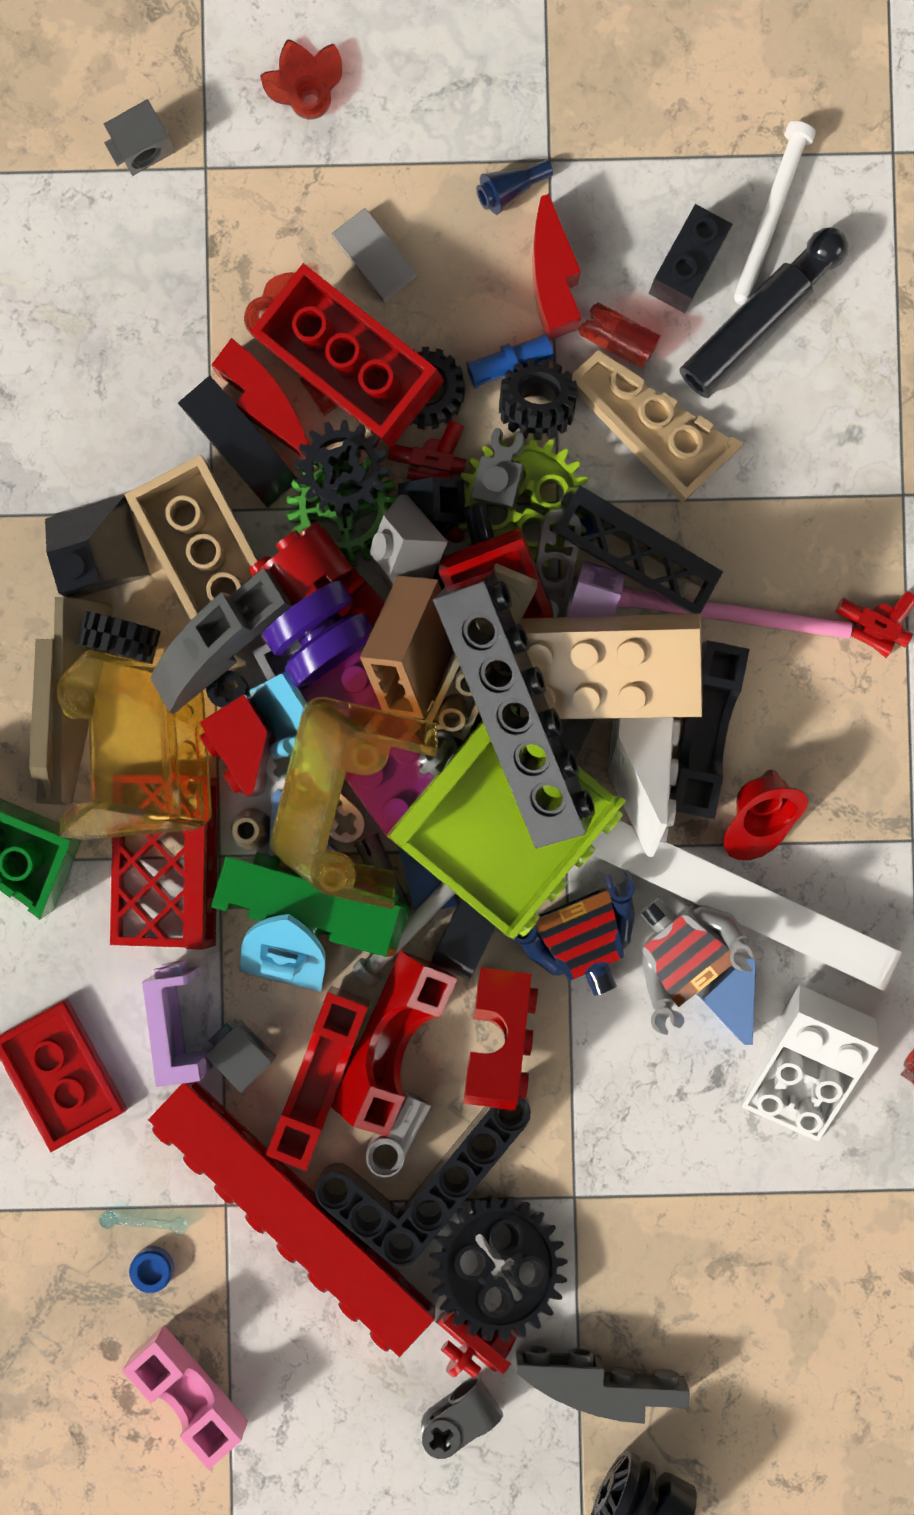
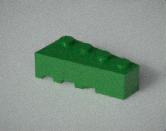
M0 798V891L9 898L13 896L29 908L27 911L39 920L44 918L56 908L84 833Z
M256 852L254 858L225 857L212 901V908L227 911V909L249 910L247 918L257 921L290 914L317 937H321L323 933L329 935V941L383 957L396 956L410 908L408 905L398 903L400 895L375 888L373 894L358 890L359 882L340 876H335L334 881L330 882L318 878L320 870L301 864H295L294 870L279 866L281 858L262 852Z

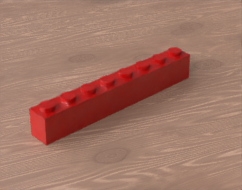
M198 1082L182 1083L148 1119L153 1125L152 1131L161 1142L168 1146L174 1144L184 1154L183 1161L193 1172L198 1175L204 1173L216 1184L214 1186L216 1193L228 1204L232 1205L235 1202L246 1212L245 1219L254 1230L260 1234H264L266 1231L277 1242L276 1248L286 1260L291 1263L296 1261L309 1272L307 1274L308 1279L319 1291L326 1293L328 1290L340 1301L338 1306L345 1316L353 1322L360 1320L371 1331L369 1333L371 1339L383 1351L388 1352L391 1349L400 1358L435 1320L436 1306L395 1267L326 1211L317 1201L315 1192L281 1161L265 1156L268 1148Z

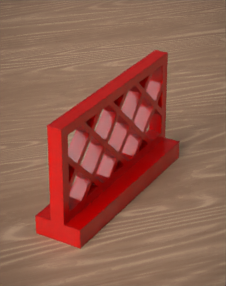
M113 776L110 945L181 947L195 950L216 946L217 909L212 908L211 905L217 888L219 778ZM126 785H139L150 797L136 812L125 803ZM149 785L162 786L155 792ZM173 785L186 786L185 805L175 814L161 797ZM154 804L170 819L156 834L140 819ZM125 814H126V815L128 816V818H129L126 823H125ZM184 815L185 824L180 820ZM134 824L149 839L135 855L125 845V833ZM174 825L185 835V846L175 856L160 841ZM153 846L169 861L155 876L139 861ZM124 856H125V858L128 860V862H127L125 865H124ZM183 857L184 866L179 862ZM133 866L148 882L134 897L124 887V875ZM173 867L184 878V889L175 898L159 883ZM153 888L168 904L154 919L139 904ZM123 899L127 902V904L124 907ZM182 900H183V908L179 905V903H180ZM133 909L147 926L137 936H123V918ZM172 910L183 920V938L169 937L158 925ZM153 931L158 937L146 936Z

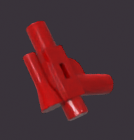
M450 420L441 440L429 439L424 443L423 448L414 446L411 448L394 444L392 448L389 447L387 460L417 467L418 470L408 469V479L419 480L430 477L451 479V473L461 475L465 471L467 459L454 457L453 452L465 427L458 422Z
M908 591L904 592L893 607L880 604L871 610L867 607L863 608L843 597L835 610L836 613L855 622V625L863 628L861 630L854 626L851 632L852 637L873 647L885 658L889 656L895 643L905 648L913 636L912 632L900 625L914 608V595Z

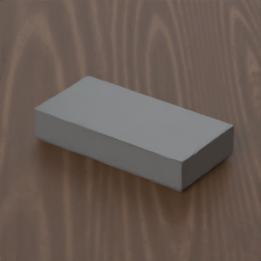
M366 208L332 232L335 242L383 303L417 278L416 272Z

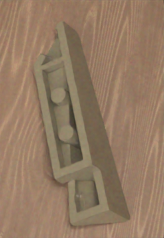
M55 597L54 640L36 639L29 769L31 778L37 779L36 803L68 805L73 802L104 652L79 646L76 643L85 611L112 616L113 607L109 603Z

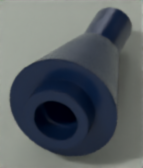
M544 160L526 169L519 168L483 173L480 175V185L476 187L478 199L485 210L490 209L495 215H498L530 189L531 185L553 176L552 166L548 160Z

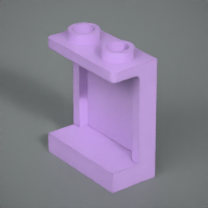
M187 961L162 964V967L154 969V975L142 981L156 1087L200 1081L213 1067V1064L205 1057L210 1050L190 1053L185 1051L177 986L188 984L200 976L199 966L188 968Z

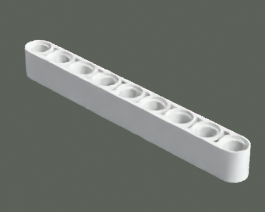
M619 821L608 834L601 831L592 843L596 848L592 854L593 856L623 870H627L700 906H708L732 914L739 924L882 991L886 990L902 955V952L667 842L659 843L654 857L647 856L634 827L622 821Z

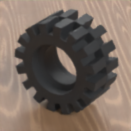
M422 347V351L417 353L437 368L444 380L442 383L444 390L436 402L426 404L409 426L413 423L417 425L418 429L425 430V426H432L433 430L439 428V424L443 422L447 425L452 420L454 414L458 415L461 410V404L464 402L465 379L463 380V371L460 365L457 367L455 359L451 355L446 357L443 350L439 348L432 352L429 351V347Z
M527 360L526 368L521 363L514 365V371L508 369L505 373V377L501 381L499 413H501L502 423H508V430L512 433L519 428L520 433L524 435L525 439H527L529 433L534 434V440H542L543 433L547 434L548 439L556 437V431L563 434L567 431V425L571 426L578 393L576 380L572 381V374L569 371L561 374L562 366L557 363L553 368H549V361L542 360L541 366H535L534 360ZM529 396H541L549 399L552 402L545 404H536L529 402L524 398Z
M85 611L76 644L114 656L153 664L161 631L120 618Z

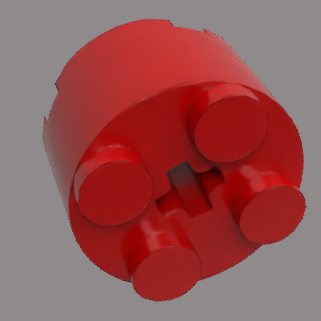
M319 521L313 523L301 533L295 530L285 536L276 544L280 551L272 558L267 555L249 568L252 576L263 568L270 570L293 606L313 592L334 581L340 580L344 583L352 575V571H354L348 559Z

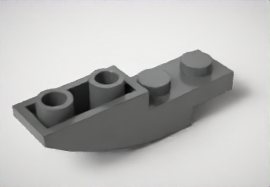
M261 569L232 595L223 592L217 595L183 628L166 649L150 679L170 713L175 714L235 665L237 661L233 655L293 606L270 570Z
M531 1346L526 1348V1351H516L517 1375L552 1399L597 1417L645 1424L646 1407L689 1408L690 1390L684 1376H679L677 1372L672 1370L658 1369L653 1371V1374H636L633 1369L616 1367L612 1368L610 1372H604L601 1356L594 1355L593 1351L584 1348H573L568 1353H552L549 1348Z

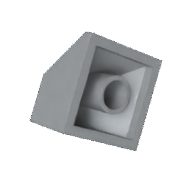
M400 494L383 515L379 529L373 537L370 550L372 565L390 589H392L397 576L433 579L448 541L408 495Z

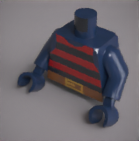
M624 871L626 878L620 884H613L610 874L606 875L605 882L608 890L603 887L540 914L539 920L529 933L524 937L518 933L514 940L520 943L530 960L552 975L560 976L565 974L569 981L585 975L594 996L617 987V984L608 964L624 958L623 949L631 942L635 918L632 898L635 886L629 871Z

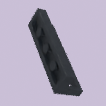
M578 485L567 489L560 502L565 508L552 530L553 533L689 614H701L723 573L722 570L583 486ZM576 512L593 522L595 533L581 537L568 529L567 526L574 513ZM613 534L628 543L631 554L620 558L610 554L605 535ZM597 538L599 547L588 540ZM648 555L663 564L667 575L656 579L645 575L641 557ZM633 559L635 568L625 563V561ZM684 577L701 587L693 603L681 596L677 578ZM669 581L670 589L660 583Z

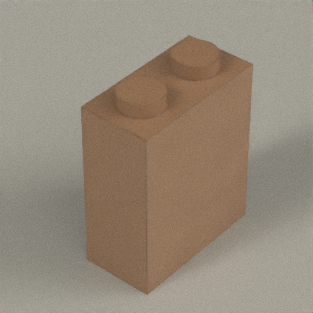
M397 576L362 651L361 661L384 714L424 719L453 652L452 645L433 602V599L442 591L438 580L425 577Z

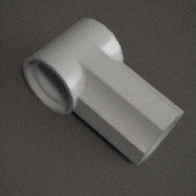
M403 1090L405 1099L388 1137L375 1133L368 1142L366 1162L370 1171L376 1176L383 1178L391 1177L400 1171L403 1167L405 1156L431 1107L430 1103L406 1090ZM383 1144L393 1146L398 1153L396 1159L390 1164L377 1162L373 1152L378 1146Z

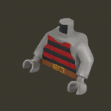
M660 897L640 913L655 930V933L642 946V962L648 992L655 1009L651 1017V1024L658 1033L668 1035L665 1023L669 1016L674 1027L681 1028L683 1026L684 1017L681 1013L671 1008L674 1003L680 1007L731 965L737 970L752 972V967L747 963L748 954L755 960H762L764 958L763 949L758 946L748 945V936L732 914L708 906L699 907L695 903H690L675 915Z

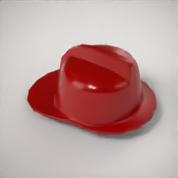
M772 769L767 770L761 777L751 780L742 786L736 796L737 816L728 827L724 836V849L728 855L737 860H753L773 851L806 811L808 798L805 793L797 788L789 787L786 781L781 779L779 774Z

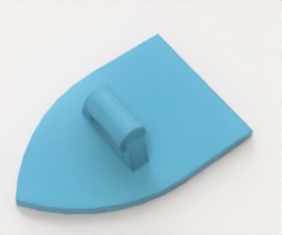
M285 671L249 689L247 693L278 740L270 746V755L275 759H281L289 755L318 784L332 793L338 790L337 769L327 737L289 674Z
M290 914L262 920L247 931L241 946L239 972L318 992L322 991L326 969L325 950L318 938L304 924Z

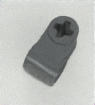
M476 1376L464 1381L450 1395L430 1407L424 1413L421 1420L422 1445L431 1457L446 1459L453 1456L454 1453L475 1438L492 1430L503 1418V1411L480 1377ZM438 1427L442 1432L448 1430V1434L442 1436L439 1431L433 1433V1429Z

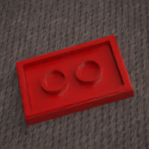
M68 998L0 1035V1060L50 1153L128 1110Z

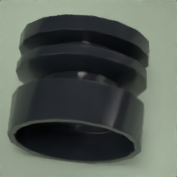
M624 1451L617 1457L598 1490L591 1515H694L697 1492L694 1485L668 1472H664L656 1479L654 1464L648 1461L641 1463L639 1456L630 1451Z

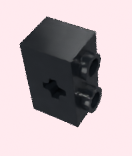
M695 204L657 272L648 294L686 313L733 224Z

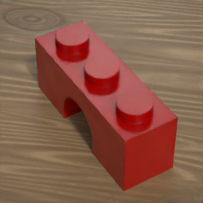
M485 967L480 968L473 1019L489 1021L498 1026L503 1033L505 1043L499 1050L493 1053L470 1051L463 1104L515 1110L518 1098L526 1099L529 1073L521 1072L523 1055H531L534 1032L533 1030L526 1029L527 1014H535L538 988L530 987L532 974Z

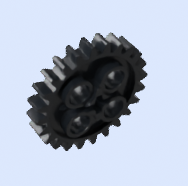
M488 1196L485 1209L479 1199L471 1200L472 1213L470 1214L464 1208H458L456 1213L460 1222L455 1223L449 1220L445 1224L446 1229L450 1232L448 1237L435 1236L434 1238L443 1248L441 1252L429 1253L431 1259L440 1262L439 1268L428 1272V1276L441 1280V1284L432 1290V1294L436 1296L445 1295L447 1297L439 1308L442 1312L456 1310L451 1321L453 1325L459 1326L468 1320L466 1326V1334L474 1336L482 1326V1338L486 1341H491L495 1330H497L500 1340L509 1342L511 1328L518 1337L524 1338L526 1337L525 1323H528L533 1328H541L537 1315L541 1312L552 1316L554 1312L547 1302L549 1299L562 1300L563 1298L554 1289L555 1283L567 1282L566 1277L557 1274V1267L567 1264L568 1260L558 1258L555 1255V1251L560 1249L564 1243L563 1241H551L549 1239L556 1229L555 1225L540 1226L544 1217L542 1211H537L528 1216L530 1210L529 1202H521L515 1210L514 1197H505L500 1208L497 1197ZM504 1224L510 1229L511 1241L507 1247L501 1249L496 1244L495 1232L499 1226ZM478 1234L483 1237L485 1246L492 1258L504 1260L505 1264L502 1265L501 1271L510 1284L518 1290L521 1295L519 1301L514 1299L508 1283L502 1276L491 1274L495 1269V1263L477 1243L476 1236ZM472 1250L477 1256L478 1265L473 1273L466 1275L460 1267V1260L466 1251ZM526 1261H530L535 1268V1277L528 1285H524L519 1278L520 1267ZM497 1287L502 1295V1301L496 1310L489 1311L485 1305V1295L489 1289Z

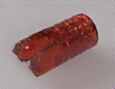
M599 302L593 304L589 311L591 320L587 319L578 328L580 336L643 370L655 351L661 335Z

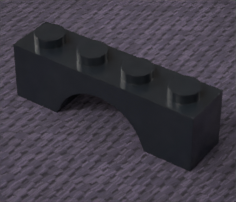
M709 640L702 643V717H685L676 758L678 760L677 780L675 786L671 785L669 799L676 800V812L715 819L724 777L723 755L726 736L735 703L742 690L750 651L748 648Z

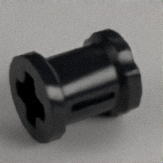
M227 670L206 688L209 700L220 708H223L243 694L249 695L247 693L249 685L244 677L230 670ZM225 680L238 686V688L232 691L234 696L232 700L219 696V692L224 690L223 682Z

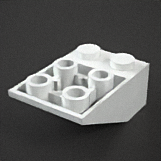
M673 717L615 718L610 734L608 774L618 796L626 800L623 806L646 855L654 857L659 843H666L668 828L673 826L675 820L676 800L669 799L671 785L675 786L678 774V760L671 758L673 746H677L679 740L680 720H674Z
M799 985L778 1020L742 1101V1107L819 1142L879 1049L877 1019Z

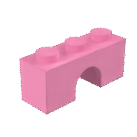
M165 1325L131 1354L122 1370L123 1373L150 1404L157 1398H161L171 1406L182 1425L180 1438L208 1470L242 1441L248 1420Z

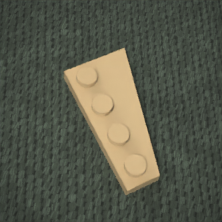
M599 350L572 373V381L576 380L577 395L682 504L744 445V443L733 436L729 439L712 428L714 424L702 416L695 417L678 406V401L665 392L661 395L645 385L643 378Z

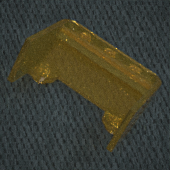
M328 697L314 698L303 707L272 829L270 840L272 852L278 859L323 894L393 909L395 904V871L356 863L347 855L326 848L346 771L359 775L377 773L385 766L391 747L436 757L438 751L436 723Z

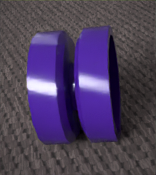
M340 580L318 589L296 603L278 617L261 635L275 656H284L296 651L287 661L284 669L298 688L317 680L365 646L374 628L364 613H354L341 619L351 609L354 599Z

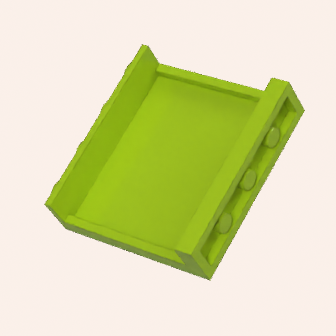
M510 703L512 712L516 714L517 708ZM482 720L458 748L457 753L449 759L442 772L433 778L386 836L507 937L514 939L518 933L524 937L535 926L540 918L536 911L546 899L553 902L561 894L568 883L564 877L574 865L580 868L591 857L596 849L592 843L601 831L608 834L618 824L623 816L619 809L626 800L622 797L613 796L579 767L578 781L582 791L588 790L595 807V815L586 834L536 849ZM534 744L526 745L531 755L539 758L546 756L541 747ZM550 785L543 786L544 791L549 796L562 797L561 792L556 787Z

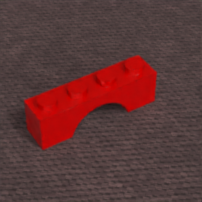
M399 952L331 1105V1108L352 1127L388 1137L405 1099L400 1078L405 1049L415 1031L422 1024L431 1019L441 1018L458 978L438 965L406 952Z
M333 986L330 987L265 1156L299 1169L307 1170L371 1002L370 1000Z

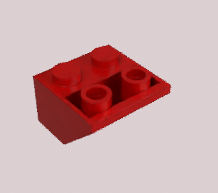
M243 694L200 721L199 723L205 732L199 735L212 757L218 756L224 761L228 769L223 772V775L236 794L239 792L241 794L244 793L246 797H257L265 789L268 776L266 769L270 756L269 748L275 743L276 737L251 697Z

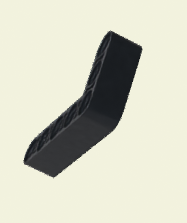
M527 1096L526 1099L518 1098V1102L522 1105V1111L520 1115L513 1119L503 1117L499 1113V1108L484 1107L401 1208H398L352 1168L343 1163H333L323 1169L316 1185L315 1194L317 1201L326 1211L386 1261L394 1266L404 1267L410 1265L420 1256L527 1126L531 1114ZM486 1133L491 1135L495 1139L494 1146L485 1152L475 1149L471 1142L478 1134ZM452 1167H461L468 1173V1177L463 1183L452 1184L445 1178L446 1171ZM332 1178H339L345 1182L348 1190L342 1195H333L326 1189L325 1182ZM425 1200H433L438 1203L441 1210L435 1216L427 1217L422 1215L417 1207ZM364 1206H373L380 1212V1218L374 1222H365L359 1217L357 1211ZM403 1233L411 1237L413 1244L407 1249H398L393 1246L390 1239L396 1234Z

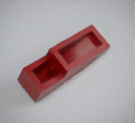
M548 193L540 198L533 240L532 271L539 318L544 333L551 341L578 330L582 317L570 291L571 287L578 285L581 270Z
M231 338L211 364L215 373L242 393L236 402V406L250 421L305 460L306 457L300 452L299 446L300 444L309 446V443L288 398L257 359Z

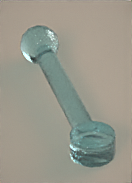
M107 1210L99 1218L100 1225L105 1229H110L116 1224L169 1229L175 1234L180 1235L185 1233L188 1228L187 1221L181 1217L173 1221L117 1216L116 1212Z

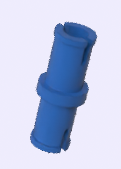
M546 334L515 346H511L508 343L502 345L499 352L466 362L467 372L472 385L476 389L481 385L505 377L508 369L514 371V365L521 363L526 368L527 360H534L535 365L541 364L542 360H554L553 348Z

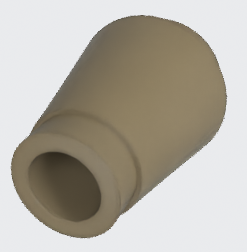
M251 808L241 811L234 818L231 826L232 837L236 844L250 851L265 847L270 839V817L259 809ZM245 822H249L254 826L255 832L252 837L245 838L242 835Z

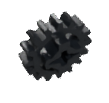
M342 420L340 430L334 431L332 425L326 422V434L320 436L312 430L309 432L313 441L311 447L304 444L299 446L300 452L306 458L305 460L295 461L294 466L296 470L305 473V475L296 480L299 488L310 487L305 495L309 503L318 498L320 499V512L325 513L330 506H335L337 517H342L345 507H351L354 514L359 515V504L364 501L367 505L373 507L375 505L371 495L373 491L384 493L386 490L385 485L379 481V478L388 477L390 471L388 467L379 465V463L388 458L386 450H374L380 442L379 437L375 434L368 439L364 438L366 429L362 424L353 432L350 431L347 420ZM343 442L342 446L330 450L326 449L327 446L333 443ZM362 449L370 458L371 472H368L366 468L359 465L358 461L361 457ZM345 461H348L352 472L350 474L343 472L340 477H337L333 466L335 464L342 466ZM314 465L326 474L322 489L315 481ZM355 487L360 489L352 495L341 496L343 491Z

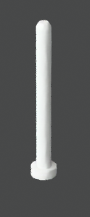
M791 121L787 125L784 136L789 141L734 294L735 302L739 305H743L752 296L804 146L813 143L816 130L804 122Z

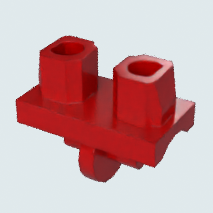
M452 1310L451 1313L442 1312L435 1323L462 1345L458 1348L450 1340H447L442 1346L441 1351L451 1359L447 1365L446 1372L450 1376L456 1377L464 1370L471 1377L475 1378L479 1374L481 1367L471 1359L474 1355L493 1372L498 1371L504 1375L511 1365L506 1360V1357L510 1353L516 1337L510 1333L509 1342L501 1341L497 1330H495L491 1341L483 1340L477 1334L474 1336L466 1334L468 1320L459 1326H455L451 1321L456 1310Z

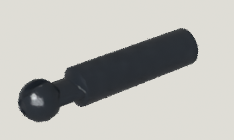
M830 227L814 232L807 242V248L791 264L783 263L680 367L679 371L685 382L700 396L709 399L813 293L812 286L828 270H832L842 264L848 254V242L845 235L840 230Z

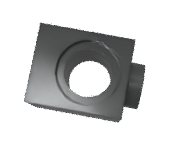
M148 99L103 123L111 137L104 144L116 165L119 166L125 162L132 176L176 152L169 135Z
M242 1020L234 1028L226 1023L208 1040L214 1047L205 1055L240 1093L276 1058V1055Z

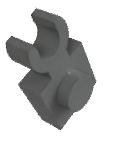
M495 428L491 435V445L495 451L494 457L481 456L471 498L477 502L515 509L525 467L523 464L515 463L514 460L522 454L525 448V437L522 433L517 432L515 443L510 447L501 446L503 432L500 428Z

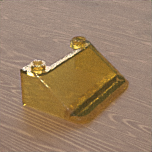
M92 650L86 651L56 681L57 699L63 713L71 719L83 718L89 720L91 801L89 803L75 802L61 813L59 820L60 837L92 840L197 830L210 820L212 807L208 751L199 735L205 732L199 723L206 718L203 691L175 714L170 713L150 679L156 666Z

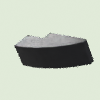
M210 375L178 402L185 414L267 508L272 506L292 488V481L298 478Z

